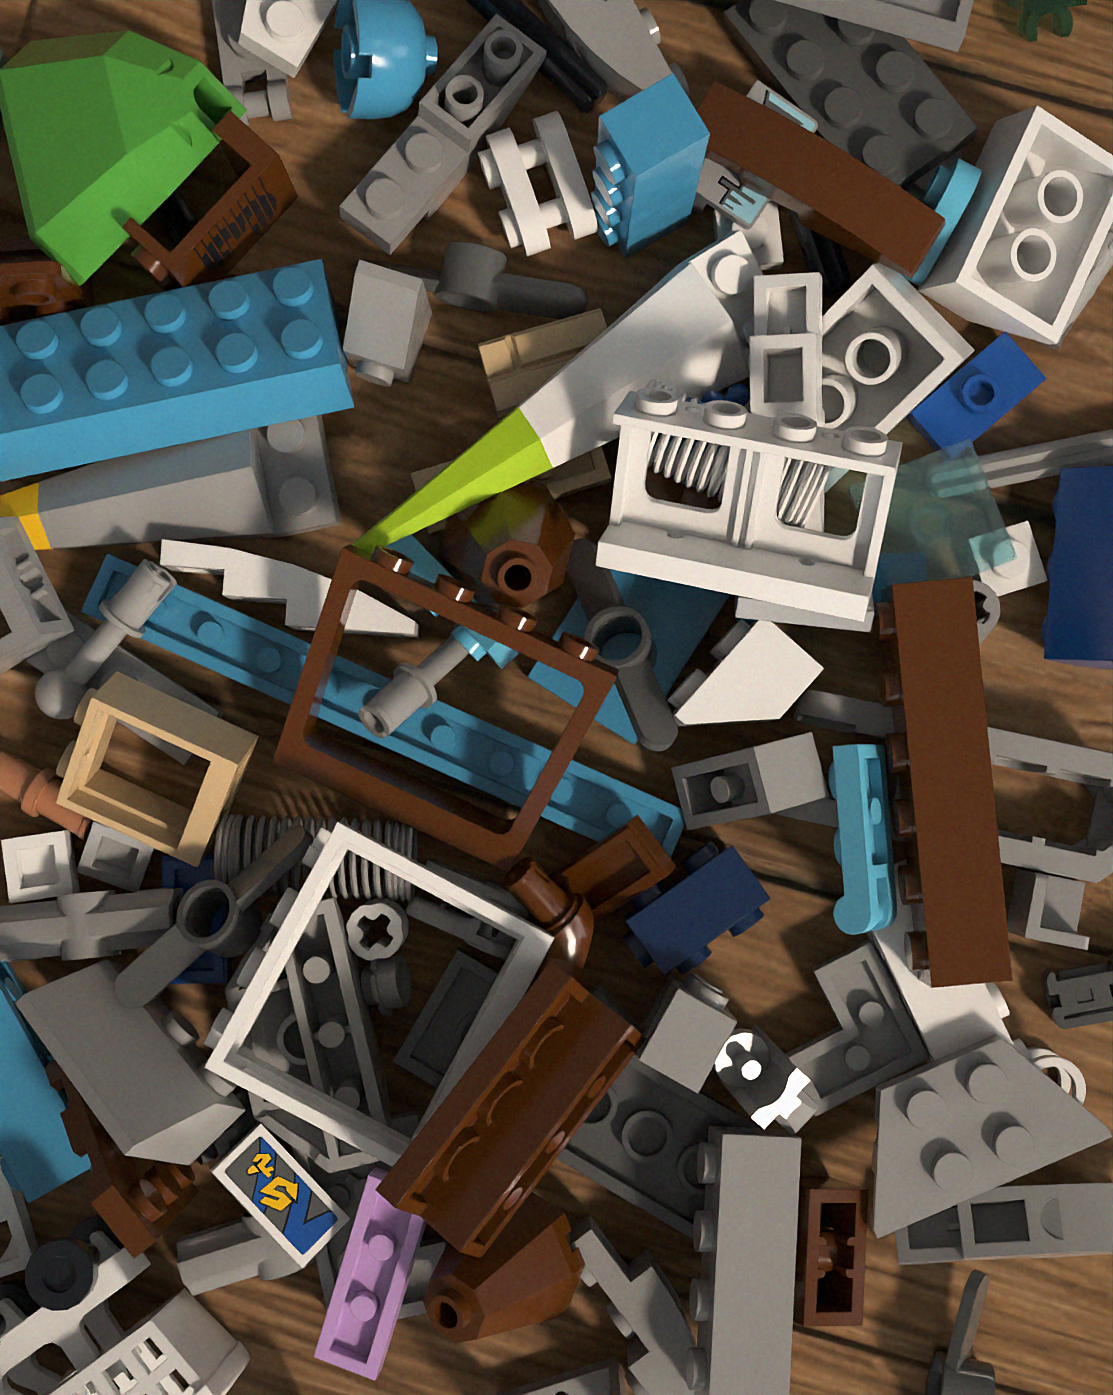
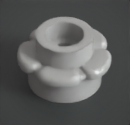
M402 955L371 960L370 967L363 968L361 972V989L364 1000L369 1006L378 1005V1010L383 1016H391L393 1009L407 1007L412 1001L411 973L407 961Z

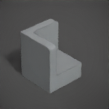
M1016 869L1007 917L1008 932L1028 939L1088 950L1090 937L1076 933L1086 882Z

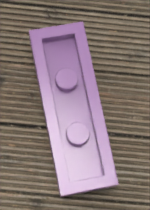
M376 1166L367 1177L314 1357L374 1381L382 1370L426 1226V1222L420 1216L393 1207L375 1190L389 1172Z

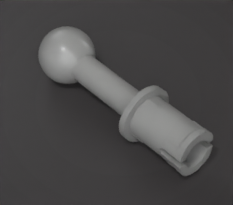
M143 559L119 592L111 600L104 599L100 603L99 609L106 617L105 620L66 668L53 669L45 673L38 681L35 689V699L42 712L55 719L74 717L81 699L88 690L86 684L127 634L135 638H141L146 630L143 624L177 585L176 580L164 568L155 562H148L146 559Z
M478 603L479 605H482L494 612L497 611L490 605ZM454 622V629H455L456 627L459 626V624L456 623V622ZM451 635L417 667L410 663L399 664L393 671L394 678L359 710L358 715L361 722L374 736L378 738L387 737L420 707L429 708L435 703L437 693L434 685L469 653Z

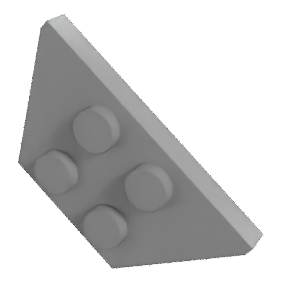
M995 1034L876 1086L874 1118L877 1121V1137L873 1143L872 1171L875 1173L873 1210H870L869 1224L877 1239L1109 1139L1112 1137L1111 1132L1105 1124L1003 1038Z

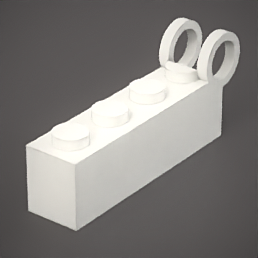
M904 859L894 864L897 917L888 928L869 931L866 934L930 1058L926 1060L927 1063L997 1034L1038 1069L1055 1067L1058 1074L1057 1085L1067 1093L1070 1091L1072 1081L1071 1096L1083 1105L1086 1096V1084L1082 1073L1073 1063L1043 1047L1026 1048L1019 1038L1011 1040L1002 1021V1018L1009 1015V1010L1000 990L994 982L931 988L918 980L917 971H909L904 950L905 932L913 931L911 905L902 904L898 887L899 865H907V860Z

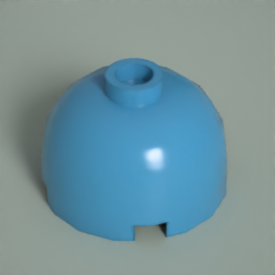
M338 0L334 28H343L341 49H333L335 88L341 112L347 113L346 118L379 119L393 117L408 109L422 91L425 75L433 76L437 67L436 39L432 35H425L423 19L410 0Z

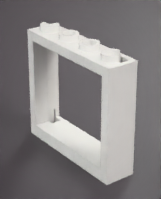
M340 821L337 822L332 833L320 828L312 845L309 846L302 864L312 868L300 892L288 887L278 903L269 923L279 928V931L267 952L255 947L236 982V984L247 990L234 1013L222 1008L203 1043L214 1049L204 1068L393 1167L521 1001L554 937L548 931ZM348 850L517 939L411 1139L241 1049Z

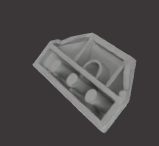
M336 898L324 899L320 901L241 1049L392 1129L387 1079L370 1006L367 1005L362 994L361 967L358 955L348 944L349 935ZM274 912L268 914L260 928L257 940L248 949L225 988L228 1008L233 1013L247 990L236 984L247 960L255 947L267 952L279 931V928L269 923ZM248 1091L254 1119L288 1144L314 1159V1163L328 1173L381 1161Z

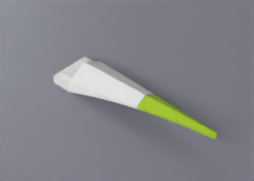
M735 230L729 232L679 263L535 392L351 545L372 553L376 545L387 546L620 437L621 425L613 424L615 411L629 391L637 392L640 389L646 388L652 379H655L657 383L661 381L662 385L667 384L669 390L675 388V394L678 395V399L682 393H686L687 398L696 397L700 400L710 390L719 391L749 377V336H754V276H760L763 273L742 231Z

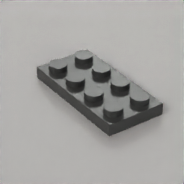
M741 0L724 12V27L775 91L817 121L818 128L814 134L834 144L902 189H905L975 140L978 130L976 124L904 37L775 0Z

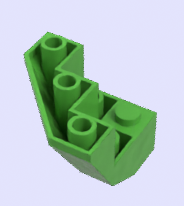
M130 30L30 41L0 69V110L29 239L52 261L61 263L77 284L81 286L129 238V235L122 226L130 218L141 225L219 144L213 128L226 114L231 111L240 119L247 109L201 61Z

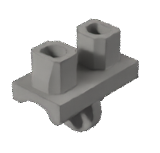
M757 1025L751 1030L738 1028L732 1031L713 1065L714 1074L748 1115L763 1129L775 1119L791 1135L797 1133L819 1107L802 1090L810 1080Z

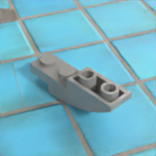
M534 0L553 32L607 83V90L622 102L674 73L688 98H690V90L680 67L675 62L667 65L657 46L661 43L660 32L652 14L646 7L638 10L634 0Z
M496 14L419 102V111L416 119L339 206L340 218L387 254L391 255L422 217L428 221L466 175L478 159L477 152L483 151L487 147L485 136L499 130L545 60L547 51Z
M1113 1183L1052 1184L993 1188L895 1231L898 1264L910 1265L1029 1257L1031 1259L1113 1254Z
M589 1213L571 1227L570 1246L573 1248L572 1252L579 1247L585 1262L580 1278L589 1287L598 1282L612 1302L606 1308L621 1333L627 1339H631L636 1334L638 1336L626 1346L628 1368L630 1370L624 1375L628 1385L635 1395H694L695 1390H689L687 1387L686 1356L689 1347L697 1348V1340L686 1312L668 1277L649 1249L628 1264Z

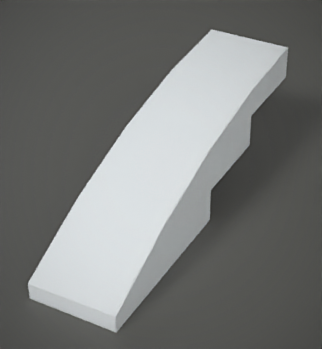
M162 539L161 566L173 572L224 575L223 596L233 601L285 604L286 626L293 630L315 632L332 579L294 564L231 548ZM357 590L343 633L419 639L420 626L416 621Z

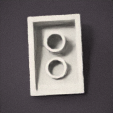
M880 263L873 264L822 316V409L825 411V428L845 431L850 427H869L887 435L975 351L900 273ZM750 399L744 406L747 409V413H750ZM832 466L824 485V493L850 469Z

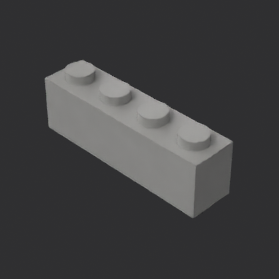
M709 1126L708 1143L701 1142L699 1144L697 1152V1177L699 1183L706 1184L704 1210H697L694 1216L693 1242L695 1251L702 1252L701 1279H692L689 1295L690 1315L693 1321H698L697 1348L689 1347L686 1356L687 1387L689 1390H695L694 1395H789L801 1138L795 1134L791 1135L785 1129Z

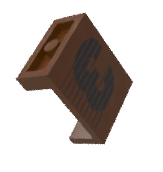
M231 111L213 128V132L236 175L240 178L180 243L169 252L132 218L122 226L137 245L130 255L146 270L147 276L163 291L223 279L298 198L280 155Z

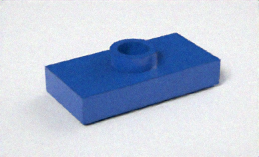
M1004 332L911 411L906 418L947 463L1047 378L1013 339Z

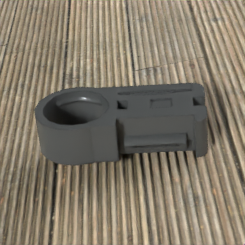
M1113 956L1107 957L1109 967H1106L1103 962L1058 971V976H1055L1054 971L1050 968L1043 972L1042 982L1051 1020L1059 1028L1069 1029L1113 1021Z

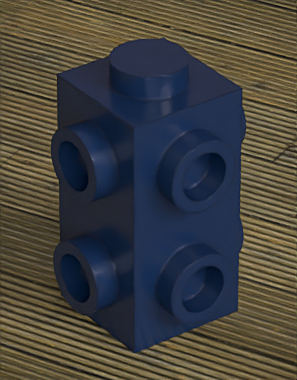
M712 841L707 842L680 862L686 871L666 886L660 880L628 901L633 910L624 915V918L632 930L623 935L622 938L644 969L655 962L664 975L674 968L677 969L680 975L685 974L711 955L712 952L707 946L708 943L727 930L732 937L738 936L764 916L759 907L771 898L733 845L726 842L717 849Z

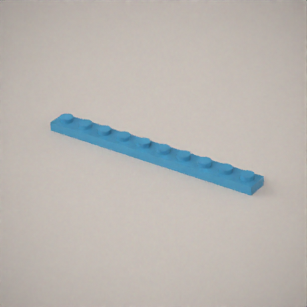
M107 554L81 612L104 621L106 617L99 609L100 603L104 599L111 600L132 576L137 566ZM176 585L143 624L146 632L141 637V639L290 705L311 645L179 585ZM336 655L317 717L522 807L552 752L551 750L438 700L429 708L420 707L387 737L378 738L366 729L358 713L391 679ZM573 760L569 763L541 814V817L595 841H599L638 814L670 858L686 824L681 808Z

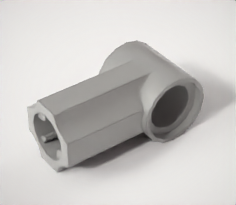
M248 1211L241 1215L242 1218L182 1236L176 1242L178 1253L177 1265L183 1285L187 1286L192 1296L259 1275L260 1280L284 1277L307 1267L316 1259L314 1256L301 1268Z

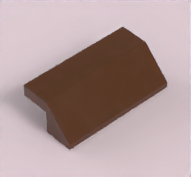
M551 961L375 1190L393 1207L420 1216L459 1252L482 1258L646 1038L630 1023L589 993L572 976Z

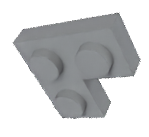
M865 940L811 968L839 1026L785 1054L810 1080L802 1090L819 1106L814 1113L815 1117L930 1058L870 941Z

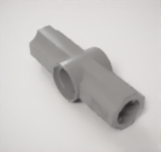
M169 887L135 891V893L116 894V890L57 895L56 901L0 906V961L36 960L51 956H61L62 961L119 955L121 950L150 947L177 923V910L184 896L183 889H171Z

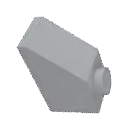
M359 259L354 276L343 352L349 364L356 367L355 375L382 386H391L393 379L410 383L432 315L423 279Z

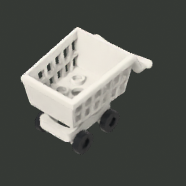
M94 1215L78 1223L69 1233L68 1237H57L41 1245L30 1256L25 1269V1284L18 1281H4L0 1283V1395H24L10 1387L7 1382V1375L14 1383L37 1391L38 1395H226L249 1363L250 1354L243 1344L237 1341L185 1288L124 1332L109 1310L108 1298L151 1264L143 1252L136 1258H133L100 1215ZM84 1325L88 1327V1329L90 1330L98 1344L101 1346V1350H98V1348L86 1332ZM150 1337L163 1354L158 1356L146 1339ZM53 1342L63 1349L75 1369L62 1377L39 1365L36 1360V1350L45 1344ZM175 1369L189 1384L185 1389L171 1373ZM112 1380H114L116 1384L119 1386V1390Z

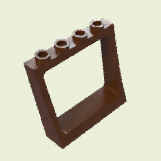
M351 544L343 547L273 762L506 872H510L614 684L619 670L595 659L599 648L577 635L562 632L559 640L556 641L533 630L537 619L522 609L506 603H500L497 611L494 612L471 601L476 590L460 580L444 574H438L435 583H432L411 573L410 570L414 561L398 551L376 545L373 554ZM361 580L375 584L580 681L583 685L584 694L515 818L508 820L500 818L325 736L318 730L316 726L318 712Z

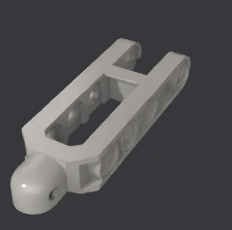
M805 689L798 697L794 721L880 741H885L886 733H894L891 706L884 707L879 703ZM987 727L992 765L1081 783L1086 786L1094 798L1087 836L1074 845L998 830L1001 863L1098 883L1112 874L1113 753ZM888 769L887 787L891 837L893 840L905 842L904 838L897 839L895 837L891 816L892 800L900 799L898 772L890 773ZM828 793V797L774 812L776 815L839 827L837 800L830 793Z

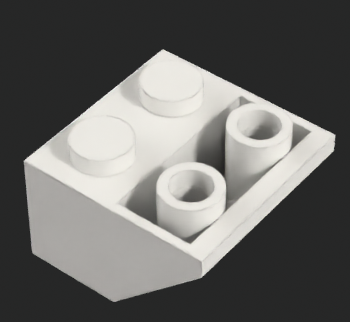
M740 619L709 652L718 660L706 675L698 668L691 672L668 698V701L676 707L672 715L677 727L767 722L780 719L824 668L771 621L756 620L751 625H748L744 620Z

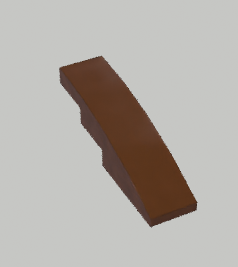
M714 81L696 110L710 133L705 158L738 173L742 186L797 212L801 225L910 279L915 275L946 224L944 217L888 178L834 144L776 111Z

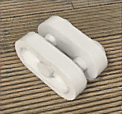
M558 111L533 119L537 139L517 145L511 129L506 128L486 135L485 139L488 149L477 152L489 189L500 186L508 208L499 211L498 214L509 247L511 249L521 245L526 257L551 248L546 230L548 228L566 223L573 240L598 232L594 208L568 133ZM545 164L557 198L538 204L526 170Z

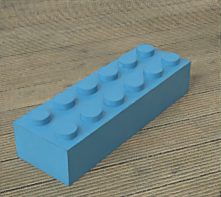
M322 259L0 326V482L354 408L346 356L343 352V339L337 305Z

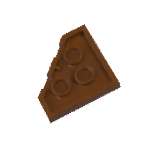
M53 1060L44 1068L51 1087L57 1091L65 1088L68 1097L67 1108L60 1115L72 1151L81 1158L88 1154L91 1162V1176L83 1182L90 1203L131 1256L136 1258L157 1241L198 1193L199 1190L192 1183L195 1180L193 1169L190 1165L124 1155L57 1061Z

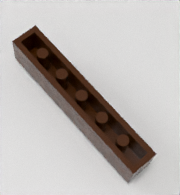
M973 577L891 584L880 590L881 601L873 603V629L876 640H885L888 667H880L879 692L882 705L884 707H892L894 733H886L885 755L889 772H898L900 799L892 800L891 816L895 837L897 839L904 838L907 865H899L898 887L902 904L911 905L913 931L905 932L904 935L907 966L910 972L917 971L918 980L931 988L1013 981Z

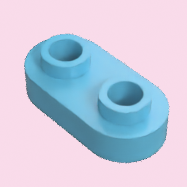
M959 158L952 163L949 169L942 165L936 168L921 201L929 204V208L944 217L946 224L913 278L910 279L902 275L906 280L920 286L927 278L973 195L982 170Z

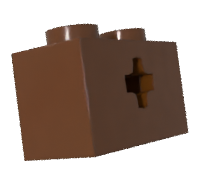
M800 1176L793 1322L803 1327L863 1326L868 1189L832 1177Z

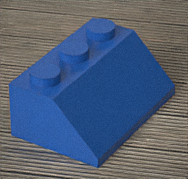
M1113 466L1060 469L1059 489L1053 498V514L1056 520L1054 548L1047 563V575L1050 582L1048 614L1043 620L1041 629L1042 641L1045 645L1044 659L1072 666L1113 670Z

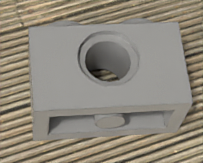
M812 732L671 768L687 830L771 814L829 796Z

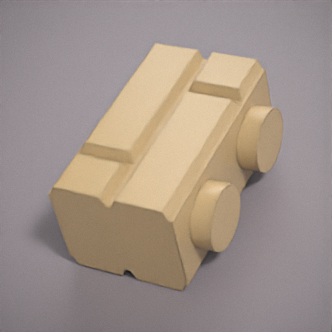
M601 308L478 343L482 366L499 421L607 329Z

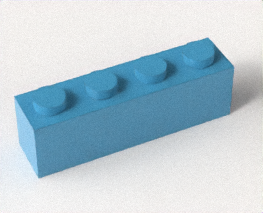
M674 73L599 116L598 143L593 147L596 156V169L592 170L595 190L591 192L598 224L597 233L607 247L616 243L625 259L680 228L690 220L710 133Z
M0 961V1152L2 1154L0 1165L9 1185L16 1191H22L27 1202L30 1203L90 1169L91 1162L88 1154L81 1158L72 1151L60 1115L67 1108L68 1097L65 1088L57 1091L51 1087L44 1068L55 1059L15 1005V1002L27 992L10 962Z

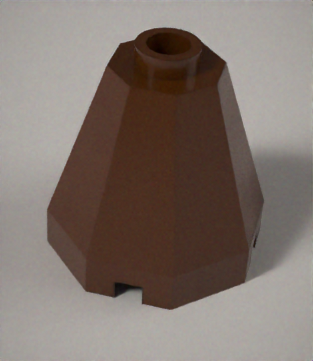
M529 481V483L522 482L445 518L446 524L438 548L439 559L453 578L466 583L476 590L473 598L477 603L499 607L500 603H506L523 609L563 584L576 533L546 484Z
M531 1191L482 1258L461 1253L448 1242L429 1280L423 1298V1304L433 1328L454 1343H461L556 1319L570 1306L585 1266L579 1247L572 1252L566 1239V1235L571 1231V1227L565 1213Z

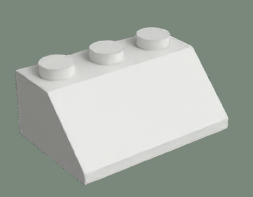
M1036 105L995 121L975 165L982 171L973 195L933 268L917 291L967 321L1051 345L1057 344L1113 222V155Z

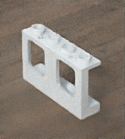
M643 388L637 392L629 391L613 415V424L621 425L610 521L607 529L598 541L596 566L864 622L872 593L903 442L888 440L885 433L869 427H850L845 431L819 427L815 420L800 414L784 413L775 416V418L747 413V409L744 406L731 401L716 400L710 401L705 405L678 400L677 394L662 388ZM652 431L730 446L722 504L718 508L704 509L659 500L647 493L645 480ZM786 457L867 473L857 527L851 535L839 536L783 524L778 519L776 510Z

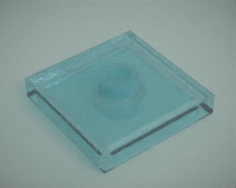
M970 438L897 468L877 564L886 587L898 583L971 577L1018 558ZM866 480L847 488L858 517Z

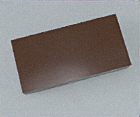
M637 814L548 876L565 893L582 894L590 905L594 916V923H596L667 877L675 869L676 865Z

